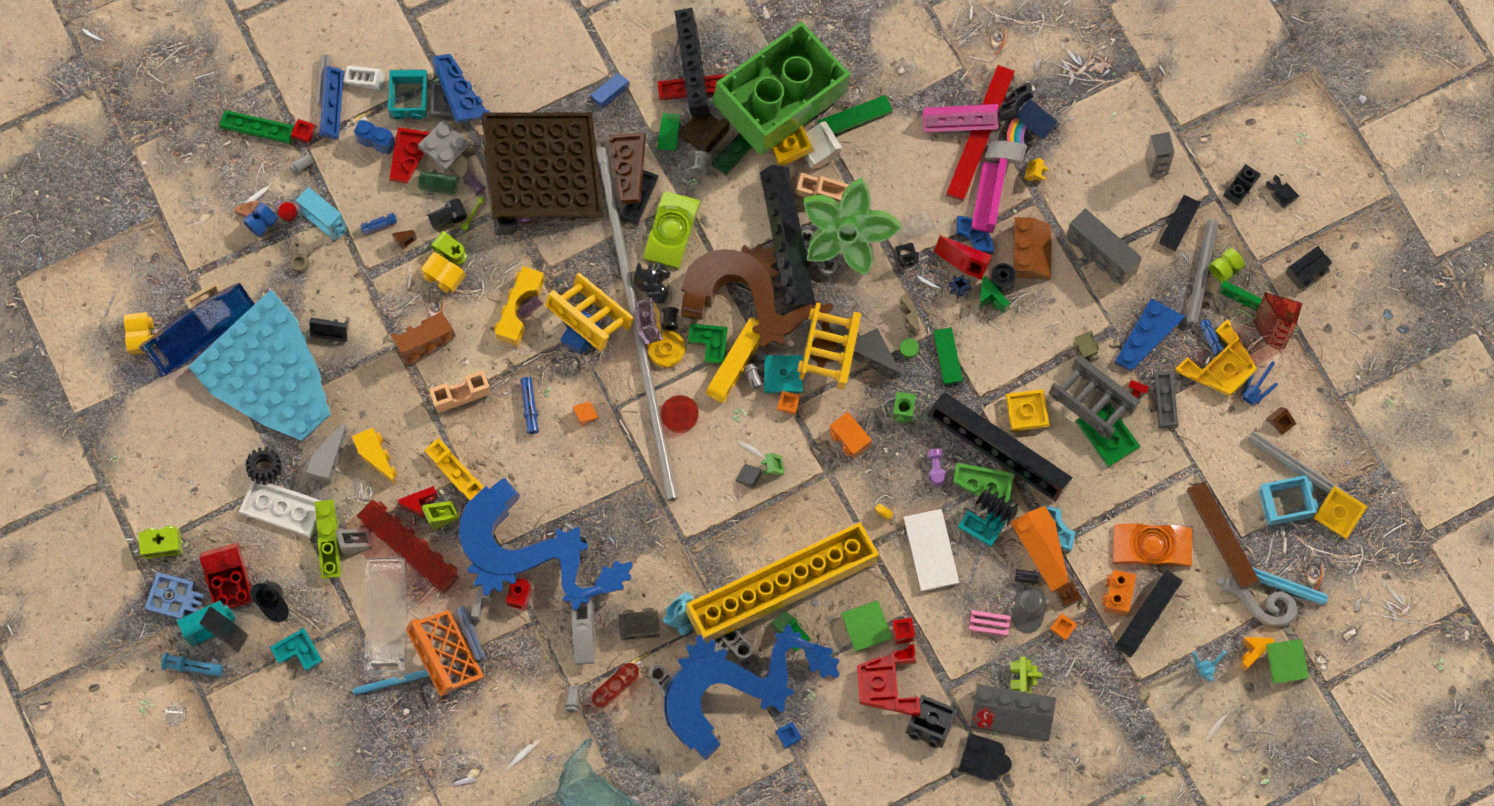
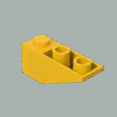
M370 428L353 435L352 438L361 459L390 482L396 484L394 477L398 475L394 466H389L387 460L391 458L387 449H382L381 443L384 441L380 432L376 433L374 428Z

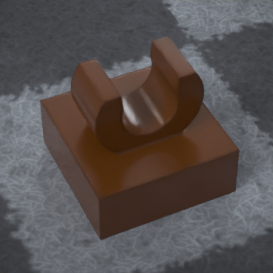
M1073 581L1055 589V593L1063 608L1082 599Z

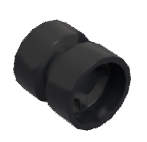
M1007 263L997 264L991 272L990 281L1003 295L1009 294L1014 288L1016 272Z

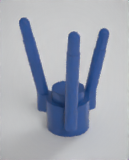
M1274 361L1270 363L1255 386L1251 385L1249 387L1254 374L1247 380L1244 389L1241 391L1243 394L1241 397L1244 401L1251 405L1259 404L1265 396L1278 386V383H1274L1265 392L1260 394L1261 390L1259 387L1274 366Z

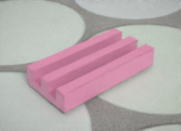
M972 610L969 631L1008 637L1011 616ZM975 616L1006 621V623L976 619ZM974 623L1003 627L1005 628V631L978 627L973 625Z

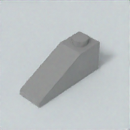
M341 424L312 454L311 459L307 460L305 471H307L306 473L309 478L332 483L348 433L346 424Z

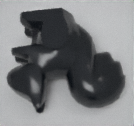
M650 262L647 269H642L641 264L637 263L633 284H636L641 291L648 293L647 297L651 302L659 304L667 299L668 290L663 284L658 283V278H669L671 273L660 262L656 263L654 268L652 262Z

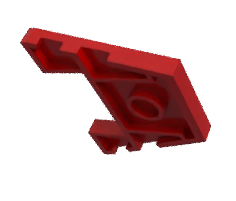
M914 644L908 645L906 649L900 651L895 650L885 657H877L857 665L860 705L921 716L919 697L898 698L895 666L916 663Z

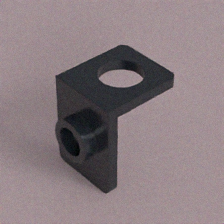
M913 243L895 247L900 267H908L918 263L919 253L915 251ZM903 249H909L912 252L901 255Z

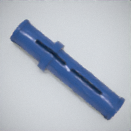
M523 377L520 379L525 411L523 412V417L526 419L527 434L532 435L539 433L537 421L539 414L535 406L532 377ZM527 390L529 391L530 402H528ZM529 409H531L532 421H531V419H530V411H529Z

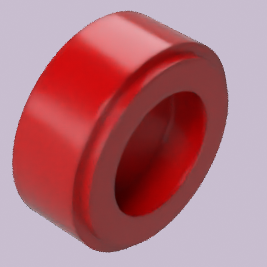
M291 202L282 203L278 208V214L283 221L290 222L297 217V208Z

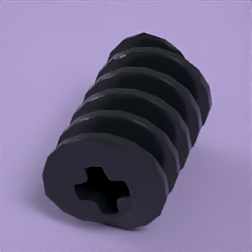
M989 487L981 493L975 506L981 503V510L988 507L987 514L990 515L994 512L993 517L995 519L1001 516V523L1008 520V527L1018 512L1019 504H1015L1012 507L1011 499L1005 503V495L998 498L999 492L996 491L994 494H991L992 487Z

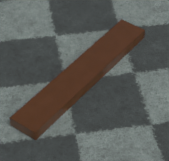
M1202 482L1187 488L1186 492L1240 590L1258 584L1259 579L1206 483Z

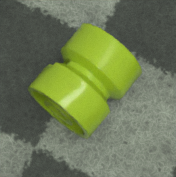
M1228 248L1222 253V258H1216L1209 264L1211 273L1221 283L1223 280L1229 281L1233 277V273L1237 274L1245 267L1243 258L1232 248Z

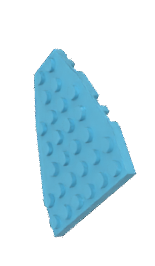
M273 290L268 291L188 366L207 390L216 398L260 424L301 441H304L331 416L329 406L326 403V393L322 388V378L312 353L307 347L306 338L302 335L298 325V319Z

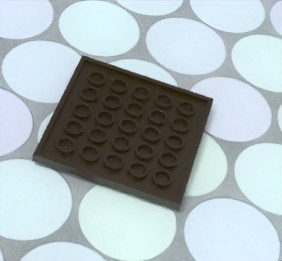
M592 112L482 113L492 219L603 217L604 212Z

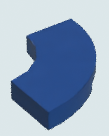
M957 215L956 235L969 240L974 249L987 254H994L993 242L989 233L972 229L973 219Z

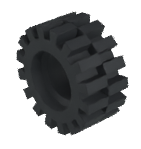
M267 447L264 448V451L258 448V452L254 449L252 455L249 453L248 459H246L247 475L251 478V481L254 482L256 480V484H260V481H262L263 485H266V481H269L270 484L273 483L272 479L276 481L282 471L278 453H274L273 449L268 451ZM261 462H269L271 464V467L267 470H258L256 468L257 464Z

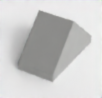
M338 529L335 531L344 556L373 547L368 529Z

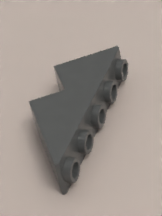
M838 324L830 326L833 334L841 336L848 334L849 329H846V326ZM878 328L861 336L857 333L852 358L857 362L863 361L869 364L874 370L878 371L880 369L886 372V375L893 379L900 378V370ZM836 342V344L839 347L838 352L844 353L845 346H842L841 343Z

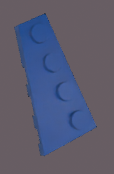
M451 54L433 56L432 63L456 123L482 120V113L490 111L484 108L482 105L483 101L479 96H476L472 90L473 86L471 83L465 80L462 70Z
M1151 298L1116 358L1115 364L1132 372L1173 331L1185 316Z

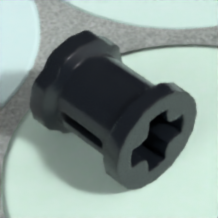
M674 307L662 308L664 318L661 328L665 330L678 329L676 322L679 309Z

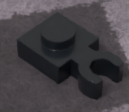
M1277 175L1273 177L1276 184H1271L1269 181L1265 184L1269 190L1274 191L1272 197L1283 209L1299 198V195L1287 182L1284 185L1281 184V180Z

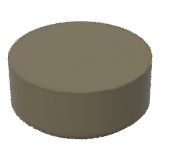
M299 253L291 258L290 266L294 272L304 273L308 270L310 262L306 255Z

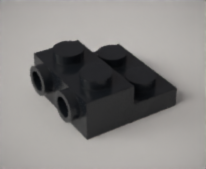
M921 694L919 699L921 716L912 715L906 734H909L912 740L919 741L921 739L926 741L931 748H943L958 709Z

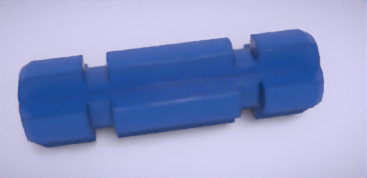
M394 213L387 214V217L382 216L370 220V223H362L360 227L362 233L367 234L371 232L370 230L376 231L387 227V224H395L397 219Z
M1205 319L1200 322V327L1204 331L1209 345L1212 346L1214 355H1219L1224 348L1219 343L1220 340L1214 328H1211L1210 320Z

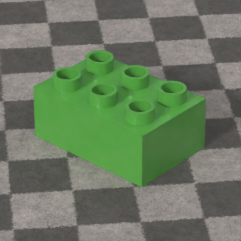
M801 21L716 82L713 104L758 154L762 156L844 96L850 73Z

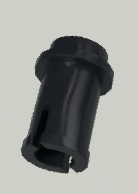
M1016 569V575H1024L1023 577L1015 576L1016 582L1032 583V585L1039 584L1040 572Z

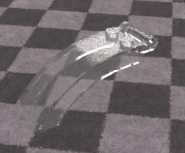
M369 558L366 559L365 566L366 636L364 679L396 677L398 679H405L407 632L405 630L407 627L406 559ZM398 666V670H372V667Z

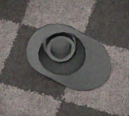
M1027 587L1022 589L1016 596L1012 621L1014 626L1021 632L1032 633L1041 627L1046 609V597L1039 589Z

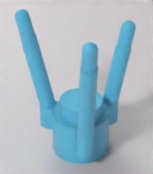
M1223 651L1213 662L1206 660L1202 663L1199 662L1196 652H1192L1195 667L1198 668L1199 675L1205 678L1207 682L1214 680L1212 675L1215 672V666L1225 656L1226 651Z

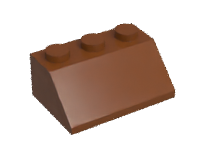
M1031 217L1014 218L1013 268L1016 272V278L1051 279L1050 224Z

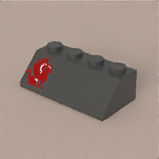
M977 684L970 728L1049 741L1056 697Z

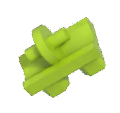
M1020 657V660L1011 662V673L1020 674V680H1011V690L1031 693V686H1037V679H1042L1043 673L1037 672V666H1031V660H1027V657Z

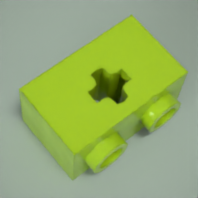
M164 526L163 529L159 530L148 528L144 532H138L140 555L144 560L183 554L181 532L175 526Z

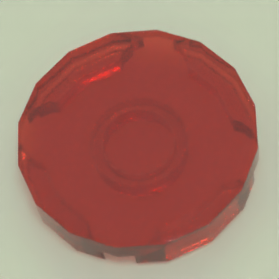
M672 396L662 406V423L672 432H688L698 422L699 411L697 404L688 396Z

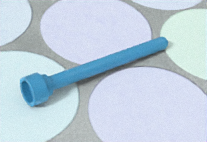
M425 669L355 687L352 692L354 695H360L429 677V674Z

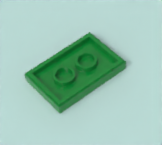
M1108 402L1097 416L1106 422L1115 410ZM1081 418L1075 420V423L1107 468L1140 449V445L1121 418L1112 426L1115 431L1110 440L1100 436L1094 428Z

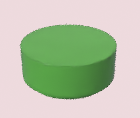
M907 338L901 342L900 353L903 357L913 358L918 354L919 345L916 340Z

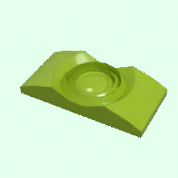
M664 191L648 237L643 260L653 263L660 262L665 266L680 269L700 200Z

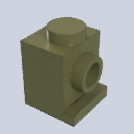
M1092 330L1074 337L1073 341L1078 355L1080 354L1090 363L1099 359L1097 355L1099 346L1096 340H1092Z

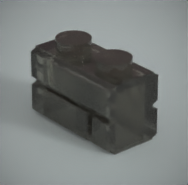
M644 608L642 612L624 610L623 614H619L621 640L660 637L658 610L654 611V608Z

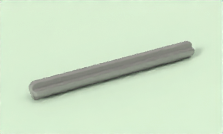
M1208 219L1186 320L1191 325L1197 324L1218 227V221L1215 219Z
M1253 431L1249 435V442L1299 475H1307L1308 481H1311V483L1329 494L1333 486L1338 487L1257 432Z

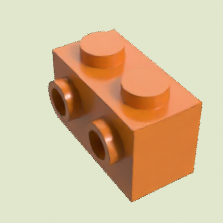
M848 411L830 424L829 435L835 442L838 441L842 445L841 449L846 456H851L855 459L872 446V439Z
M1113 569L1112 574L1107 575L1105 586L1109 587L1108 593H1104L1101 604L1105 605L1104 612L1127 617L1136 574Z

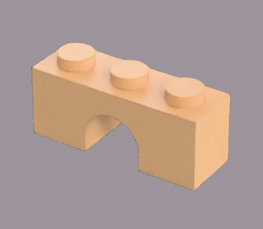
M481 370L465 376L466 380L457 385L449 386L445 383L429 389L437 413L491 395L492 393L484 371Z

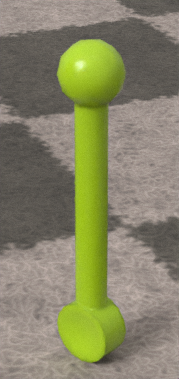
M479 197L477 199L478 202L474 207L473 211L471 212L466 223H463L461 225L463 231H467L469 229L470 221L472 220L479 206L483 204L485 201L483 197Z

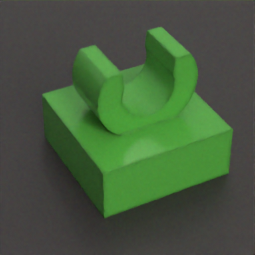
M774 453L766 454V459L762 460L761 464L767 465V470L762 471V473L776 476L784 475L782 456Z

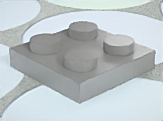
M444 120L418 144V148L445 171L471 146L468 140Z

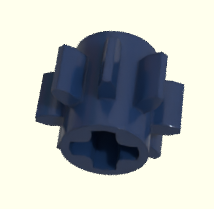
M963 274L961 277L954 275V282H949L948 287L952 288L950 295L955 294L957 299L961 296L967 298V291H972V287L968 286L971 280H966Z

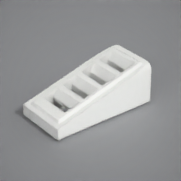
M347 66L343 83L381 91L385 74L380 69ZM353 72H356V73H355L354 80H351V79H352V76H353Z

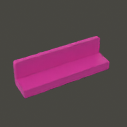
M998 104L924 108L922 114L924 132L998 129L999 127Z
M1000 158L999 164L983 163L971 226L974 230L994 232L1008 159Z

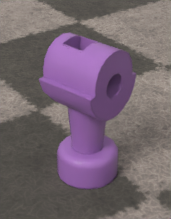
M941 449L927 451V458L931 460L932 470L929 472V480L934 487L942 486L944 478H946V472L941 469L939 460L943 457Z

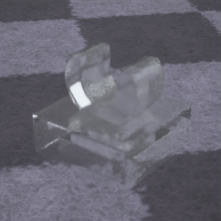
M361 478L355 479L354 484L350 486V489H354V495L351 498L365 502L373 501L372 482Z

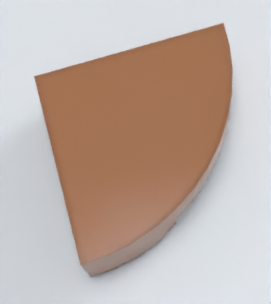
M249 201L238 205L234 213L246 218L250 213L254 214V209L259 205V202Z

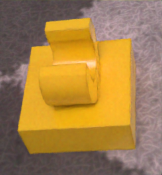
M1037 158L1029 161L1024 179L1028 181L1036 179L1038 181L1045 180L1046 177L1042 175V172L1048 171V168L1044 166V160Z

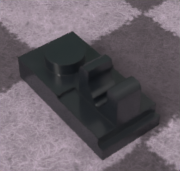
M311 317L309 321L310 337L343 342L348 341V321L345 320L342 323L338 322V319L330 321Z

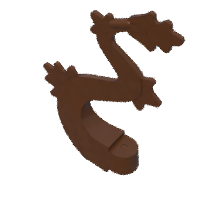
M758 244L754 251L743 245L741 252L722 249L702 255L687 268L681 291L685 292L682 300L681 317L703 320L707 307L712 308L715 295L720 287L729 282H743L752 292L759 322L758 325L752 328V332L760 335V346L763 348L773 342L784 345V336L792 333L809 318L811 308L814 309L816 303L821 302L817 300L815 305L803 306L784 316L777 315L771 278L778 276V271L771 268L777 264V258L773 257L775 253L774 246L763 249L762 244ZM831 303L820 304L819 312L829 314L833 309V305ZM817 319L821 326V331L833 334L830 322ZM815 338L812 341L811 347L831 352L839 351L836 342L821 338ZM815 355L810 356L811 360L817 362V367L824 368L828 362H834L831 359Z

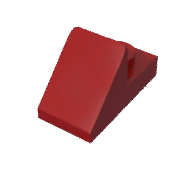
M432 486L400 498L398 502L402 509L425 518L421 505L431 504L439 497L435 487Z

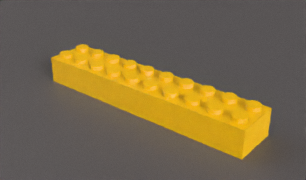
M859 522L687 603L685 612L696 633L703 637L705 643H708L711 639L715 640L877 563L879 554L863 525Z

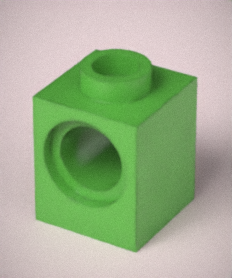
M896 393L893 413L894 420L899 423L912 422L915 394ZM901 406H907L909 410L907 412H902L899 410V408Z

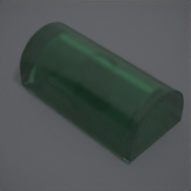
M421 170L418 188L424 191L456 195L459 176Z

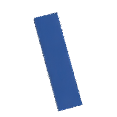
M326 66L324 68L319 136L337 140L340 130L344 70Z

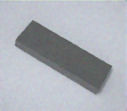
M1173 371L1154 372L1158 428H1178Z

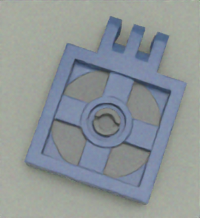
M157 572L144 609L181 619L185 616L186 611L194 613L199 610L193 608V605L201 607L202 602L195 600V598L203 599L204 595L193 592L195 586L193 581Z

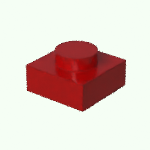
M297 119L291 136L292 138L309 143L316 126L313 123Z

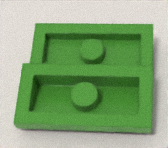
M878 600L841 612L846 631L849 634L855 652L892 639Z
M1302 639L1266 644L1273 684L1309 678Z

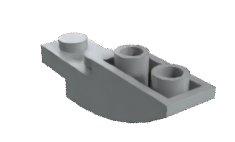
M584 586L580 588H590L593 586ZM594 597L589 598L588 604L581 603L578 610L574 611L572 609L575 665L595 664Z

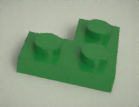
M690 323L688 344L706 345L705 363L722 365L725 359L728 327Z

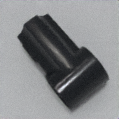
M458 198L448 201L445 207L427 214L434 230L451 222L459 223L468 216L461 200Z

